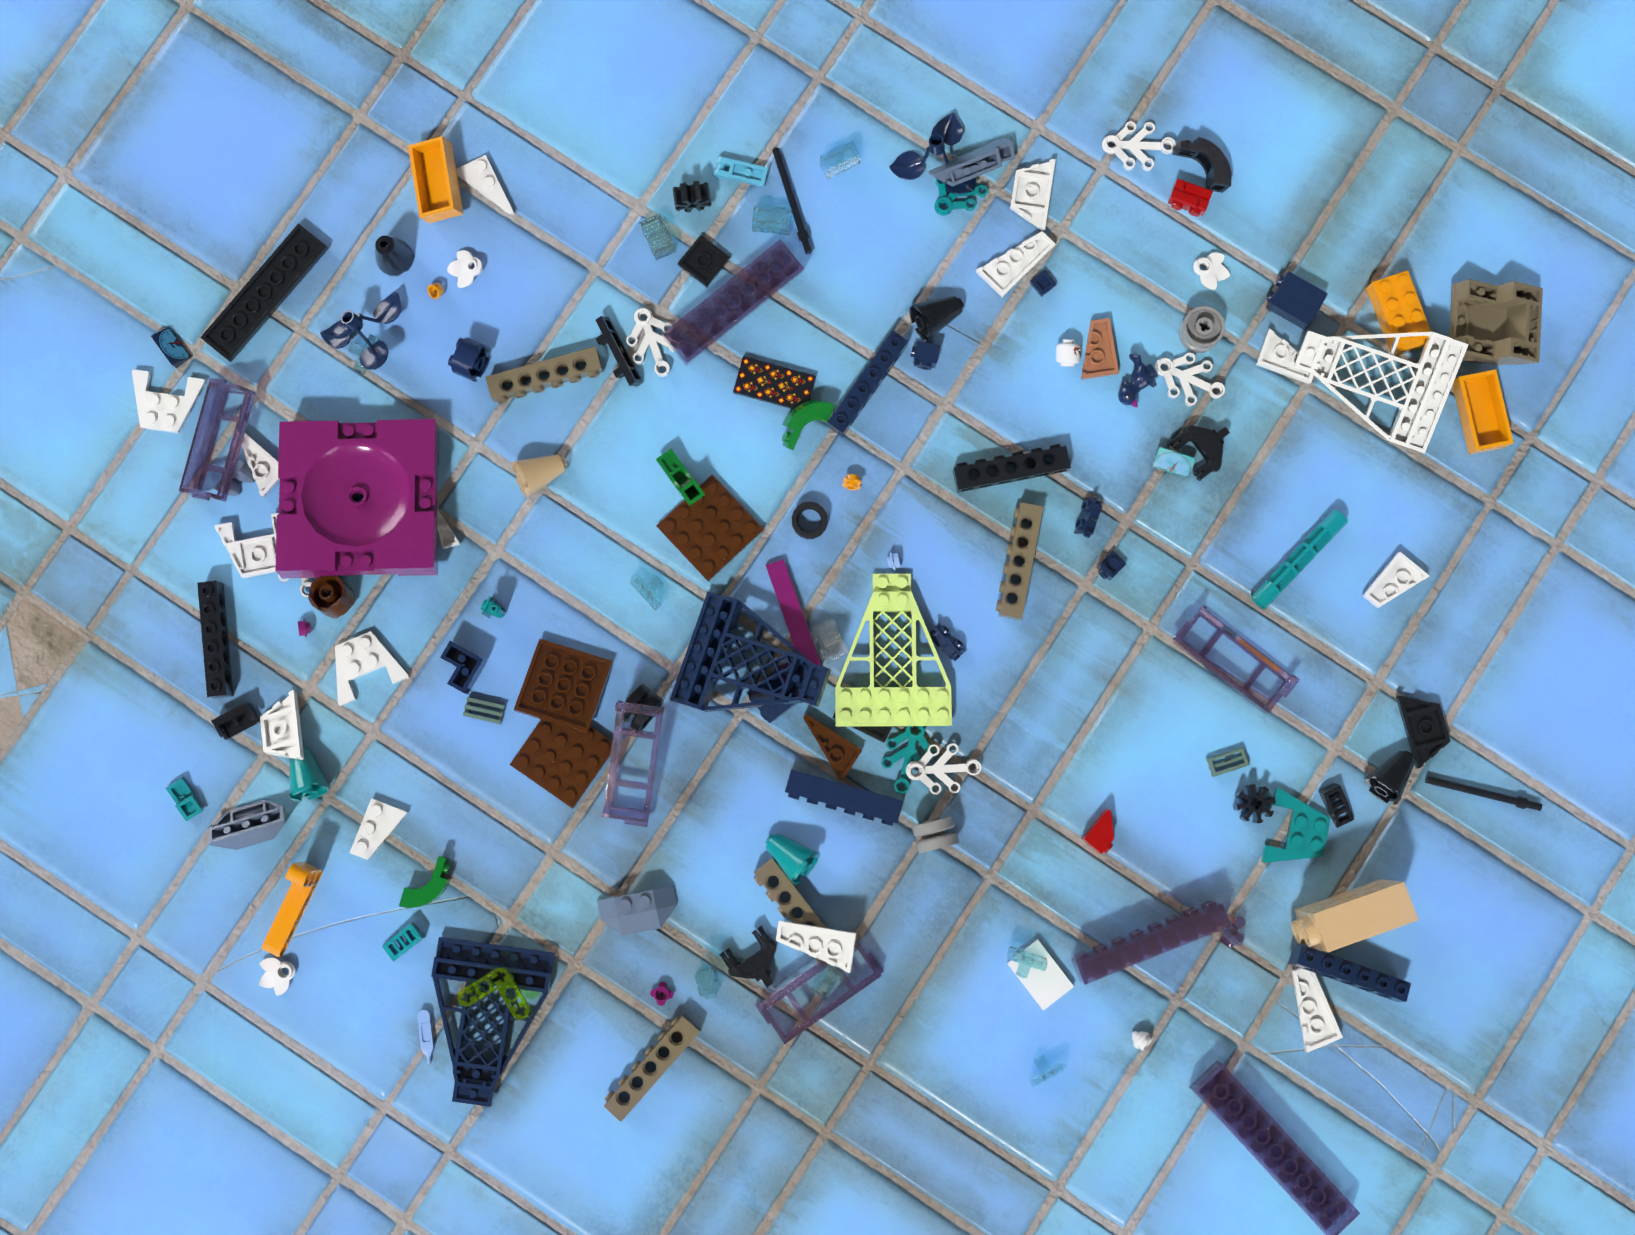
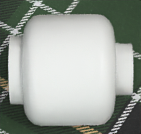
M1063 339V343L1057 344L1056 362L1060 363V366L1075 367V364L1080 362L1081 346L1074 344L1075 340Z

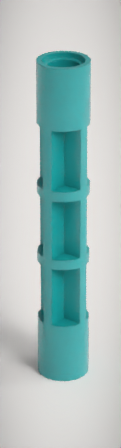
M1334 509L1251 596L1252 601L1258 607L1265 610L1348 523V519L1340 511Z

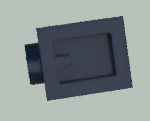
M1112 551L1096 568L1098 569V574L1103 579L1110 581L1127 563Z

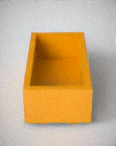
M440 136L408 145L419 218L428 223H433L463 215L452 142Z
M1408 270L1374 281L1366 288L1383 334L1431 332ZM1427 336L1400 337L1394 355L1397 357L1424 348ZM1394 337L1385 338L1389 351L1394 342Z
M1496 369L1456 378L1452 386L1468 454L1506 448L1512 445L1514 442Z

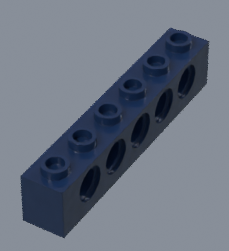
M895 331L890 333L827 422L828 428L844 437L907 348L908 340Z
M1293 945L1288 964L1386 999L1395 1002H1407L1411 986L1410 982L1311 947Z

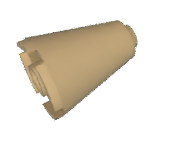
M558 454L511 462L513 472L517 471L516 481L523 495H526V498L563 474L567 467L564 457H560Z

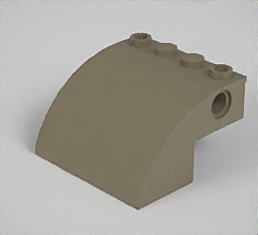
M1471 279L1452 284L1449 333L1450 338L1469 344L1462 361L1491 365L1539 363L1543 288L1516 281L1496 286Z

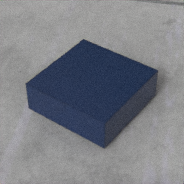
M1046 270L1030 281L1032 287L1041 297L1057 285Z

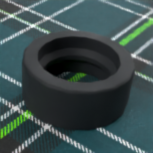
M804 502L798 505L791 517L795 533L805 539H815L821 536L828 524L824 508L814 502ZM811 509L820 515L821 523L816 530L808 532L800 527L798 519L803 511Z

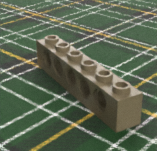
M591 347L486 376L485 378L491 399L497 403H504L508 401V398H522L527 395L526 393H540L548 387L558 388L566 382L576 383L584 377H597L600 375L599 373L603 372L596 347ZM579 363H586V367L583 370L577 369ZM561 368H568V372L565 375L559 374ZM543 373H550L548 379L541 380V375ZM527 377L531 378V383H530V384H528V385H523V384H522V382H523V380H524L525 378H527ZM507 383H513V387L510 390H504V386Z
M1021 502L1019 507H1015L1013 518H1016L1015 526L1012 525L1010 537H1013L1012 544H1008L1006 555H1009V561L1004 563L1003 574H1006L1005 581H1001L999 588L1002 597L1001 600H997L995 610L999 612L998 617L1022 620L1043 506ZM1028 520L1031 523V527L1028 529L1023 528L1021 521ZM1024 538L1027 541V546L1020 547L1017 540ZM1021 557L1024 564L1017 566L1014 563V558ZM1012 575L1018 576L1020 583L1017 585L1011 583L1010 577ZM1014 594L1017 598L1016 603H1009L1007 595Z
M773 857L754 872L756 875L753 877L760 887L764 885L768 890L765 894L772 902L776 901L780 907L777 909L784 918L788 916L793 923L806 924L810 922L814 926L827 928ZM770 876H776L779 879L778 886L771 887L768 884ZM787 891L790 893L791 900L789 902L781 901L780 894ZM800 907L803 910V915L800 918L794 917L792 915L793 908ZM815 958V959L819 962V964H821V963H824L825 965L828 964L827 962H825V961H823V960H820V959H818V958Z
M685 1014L681 1018L677 1015L670 1023L672 1028L667 1033L665 1030L657 1038L659 1043L655 1047L651 1045L644 1053L646 1058L642 1062L638 1060L631 1068L632 1074L629 1077L625 1075L619 1081L618 1085L620 1087L616 1092L612 1090L605 1097L607 1102L604 1107L620 1122L700 1033L701 1029ZM673 1032H680L683 1039L675 1041L672 1037ZM662 1046L667 1047L670 1051L669 1055L662 1056L659 1048ZM649 1061L654 1062L656 1070L649 1071L646 1068V1063ZM636 1076L641 1077L643 1085L636 1086L633 1083V1078ZM623 1091L628 1092L630 1100L623 1101L620 1098V1093Z

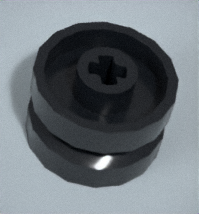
M644 684L639 685L627 698L616 716L624 723L633 718L630 728L638 734L648 725L664 702L657 694L652 695L648 699L651 690Z

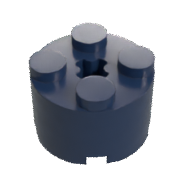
M459 338L454 355H451L448 360V365L451 366L453 373L476 382V377L481 378L488 366L490 358H487V352L490 353V348L469 338Z

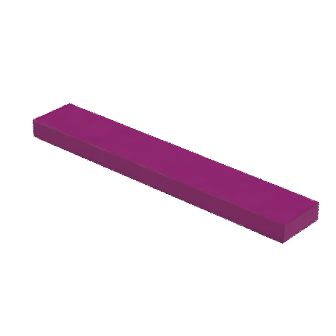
M784 559L765 565L794 647L814 664L822 666Z

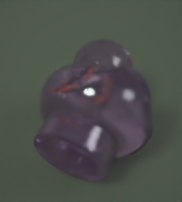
M1239 915L1234 918L1231 917L1232 924H1227L1222 929L1223 935L1220 937V940L1230 949L1234 946L1242 945L1245 940V935L1237 930L1242 929L1246 923L1245 919Z

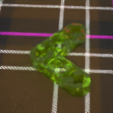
M505 967L493 970L462 989L457 997L460 1005L470 1006L493 991L498 990L515 1019L523 1020L530 1014V1006L510 971ZM498 971L500 973L506 974V976L504 977V982L502 980H498L493 984L492 980L489 978V976H491L492 979L496 978L498 976ZM486 981L489 984L487 992L480 991V982ZM474 986L477 994L470 997L471 1002L468 1000L464 1001L462 999L465 996L464 992L466 994L473 992L472 987ZM508 988L516 990V997L514 999H509L506 996ZM519 997L521 999V1001L518 1002L519 1006L526 1008V1010L524 1011V1016L522 1014L516 1013V1011L518 1010L516 1004L513 1006L511 1005V1003L518 1000Z

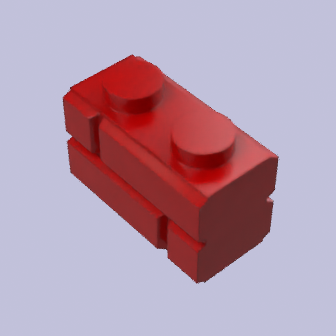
M1177 178L1167 204H1170L1175 210H1187L1192 216H1203L1213 191Z

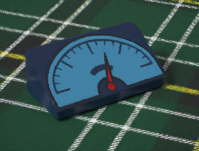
M170 327L151 336L173 367L178 368L192 358Z

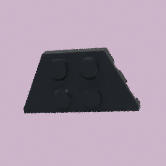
M1401 695L1396 696L1410 750L1415 759L1416 769L1421 768L1441 748H1444L1451 742L1441 706L1438 703L1407 698Z

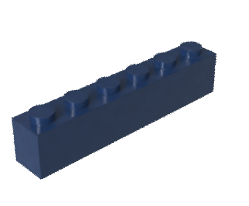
M795 770L790 771L785 792L789 793L788 797L799 800L801 796L807 798L806 802L818 805V802L826 803L825 807L829 809L844 808V813L855 816V813L858 812L863 814L862 818L872 821L876 817L882 819L881 823L890 826L893 825V822L898 823L903 801Z

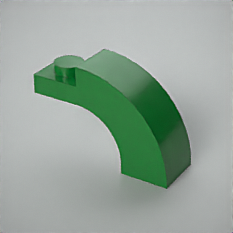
M811 400L795 407L782 424L789 428L783 434L782 445L794 450L803 427L814 420L828 422L835 404L823 400Z
M672 449L656 458L658 464L689 506L705 495Z
M438 856L432 878L425 886L421 888L404 887L399 906L405 908L420 907L438 899L445 892L451 881L450 878L444 877L450 869V858Z

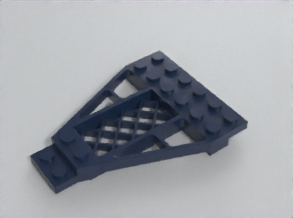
M707 591L670 700L704 712L808 703L819 707L831 669L814 664L740 600ZM743 608L759 621L754 639L752 640L733 634ZM766 627L788 646L792 652L760 643L764 628ZM739 642H742V643H745V644H748V645H746V646H744V647L741 648ZM735 643L737 651L729 654V645ZM756 647L764 649V651L758 653ZM752 648L755 656L746 660L743 652ZM773 652L781 654V656L775 659ZM769 653L772 661L763 665L761 657ZM740 655L743 662L735 666L732 658ZM786 658L789 667L780 670L778 662ZM757 660L760 668L752 672L749 664ZM728 661L731 669L723 673L721 669L722 664ZM774 665L777 673L769 677L766 669ZM745 666L748 674L740 678L737 670ZM762 672L765 680L757 684L754 676ZM788 672V675H787V678H786V681H785L783 675ZM734 673L736 680L727 678V676ZM780 677L783 685L774 689L771 681ZM748 679H751L753 685H749L743 682ZM718 680L736 685L737 688L731 704L708 706ZM768 684L771 691L762 689L760 687ZM744 689L753 690L775 698V700L739 703Z
M439 937L431 977H433L453 1066L455 1084L452 1102L492 1106L495 1086L550 992L555 952ZM439 978L466 982L462 1008L445 1006ZM472 983H478L472 988ZM483 984L497 987L488 992ZM480 985L486 995L478 1001L472 991ZM503 987L509 988V989H508V994H507V992L504 990ZM499 988L506 998L497 1004L491 994ZM515 989L543 993L530 1017L512 1014ZM470 997H471L472 1000L475 1002V1004H473V1005L469 1008ZM488 997L494 1007L486 1012L480 1002ZM507 1000L504 1013L499 1005ZM477 1005L483 1015L474 1020L468 1011ZM495 1008L502 1016L496 1023L488 1015ZM446 1010L461 1013L456 1049L453 1044ZM467 1017L472 1022L468 1027H466ZM486 1017L491 1027L483 1032L477 1022ZM504 1019L501 1033L496 1025ZM510 1020L526 1021L524 1029L509 1055L506 1056L505 1051ZM474 1025L480 1035L471 1040L466 1030ZM492 1028L499 1035V1038L493 1043L485 1035ZM482 1036L488 1046L480 1052L474 1042ZM465 1037L469 1043L463 1047ZM501 1039L498 1053L493 1045ZM469 1045L477 1053L470 1060L463 1053V1050ZM491 1048L497 1057L488 1063L482 1053ZM479 1056L483 1063L474 1062L473 1060ZM498 1059L497 1065L492 1064L494 1061Z

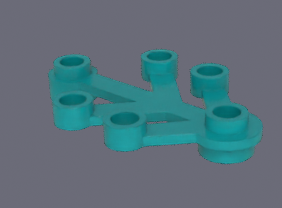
M936 178L939 199L936 200L934 209L941 216L949 215L955 209L973 211L976 206L974 199L953 201L958 196L977 195L985 197L988 188L982 184L975 187V190L970 193H950L947 196L945 183L940 184L938 182L939 179ZM979 189H984L985 193H980ZM967 203H973V207H968ZM942 204L947 206L945 210L940 208Z
M906 726L905 732L895 738L888 739L886 742L887 748L894 750L899 743L909 738L907 747L882 760V766L888 769L895 762L905 757L900 779L894 783V789L899 794L906 793L910 788L906 774L907 765L912 762V759L914 761L921 759L915 749L916 742L918 741L923 748V754L926 753L929 746L923 736L925 733L924 726H916L919 728V732L916 734L912 732V727L914 726ZM891 740L895 741L896 743L895 747L893 748L889 747L888 745L889 741ZM885 759H889L891 761L890 766L884 765ZM900 782L905 784L904 790L898 788Z

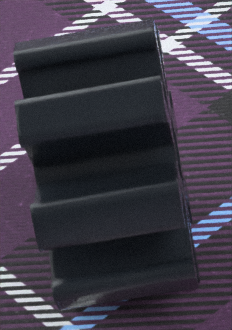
M693 181L692 185H687L684 182L680 184V187L672 188L675 209L677 211L684 209L685 212H691L693 208L701 211L704 210V206L710 207L712 205L709 184L707 182L700 184L699 181Z
M1255 784L1245 785L1248 795L1243 790L1237 791L1235 797L1244 800V803L1233 804V809H1246L1243 815L1239 817L1242 821H1249L1250 816L1253 815V823H1262L1263 820L1261 819L1260 812L1265 817H1271L1274 811L1265 808L1264 804H1275V797H1268V799L1263 800V796L1269 791L1267 787L1260 786L1256 793ZM1253 800L1258 802V805H1255V807L1251 806Z

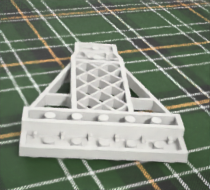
M1307 331L1294 367L1311 373L1387 441L1425 453L1469 344L1435 332L1326 337ZM1427 336V341L1417 363L1394 355L1400 337ZM1395 338L1389 353L1354 342L1355 339ZM1345 344L1350 345V347L1343 350ZM1353 348L1357 358L1347 363L1343 353ZM1356 348L1369 353L1360 357ZM1375 354L1387 359L1378 363ZM1341 355L1344 365L1336 368ZM1371 355L1375 365L1366 369L1361 359ZM1359 361L1363 371L1353 375L1349 365ZM1390 361L1394 371L1384 375L1380 365ZM1393 361L1405 364V366L1396 369ZM1346 367L1350 377L1340 381L1336 371ZM1377 367L1381 377L1371 381L1367 371ZM1408 367L1412 377L1402 382L1398 372ZM1333 373H1334V376H1335L1337 382L1331 380V378H1332V376H1333ZM1364 373L1368 383L1358 387L1354 377ZM1396 374L1399 383L1389 387L1386 377ZM1352 379L1355 388L1342 383ZM1383 380L1386 389L1376 393L1373 383ZM1410 381V384L1406 391L1404 384ZM1370 385L1373 394L1360 389ZM1401 386L1405 395L1395 400L1391 390ZM1336 387L1369 397L1370 403L1365 415L1336 390ZM1388 392L1391 400L1379 397V395ZM1375 401H1381L1399 409L1389 435L1368 418Z

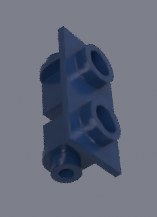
M1096 497L1086 498L1082 503L1080 516L1075 523L1074 534H1083L1087 538L1093 535L1097 522L1091 519L1092 517L1098 519L1103 507L1101 505L1102 502L1096 500Z
M940 623L929 633L932 641L938 647L943 643L946 645L942 651L950 660L956 661L966 651L964 644L959 639H955L951 635L950 630Z

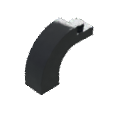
M1198 137L1192 143L1189 140H1182L1173 147L1172 155L1191 158L1201 164L1206 174V189L1223 193L1231 186L1230 165L1224 153L1214 143Z

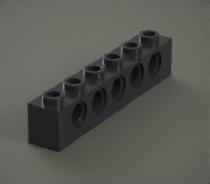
M1055 444L1049 446L1050 449L1046 450L1035 448L1031 450V453L1024 454L1023 451L1013 453L1010 457L999 455L993 457L994 460L990 461L979 459L974 464L968 465L967 462L956 464V467L953 468V476L957 493L1067 472L1071 468L1067 447ZM1050 456L1053 459V463L1050 465L1046 464L1043 458ZM1032 460L1035 466L1028 468L1025 465V461ZM1012 463L1015 465L1016 470L1010 472L1007 470L1006 465ZM994 467L997 470V474L990 475L987 469ZM976 471L979 477L972 479L969 477V472Z
M217 580L199 582L197 586L207 697L214 699L232 697L233 685L224 583Z

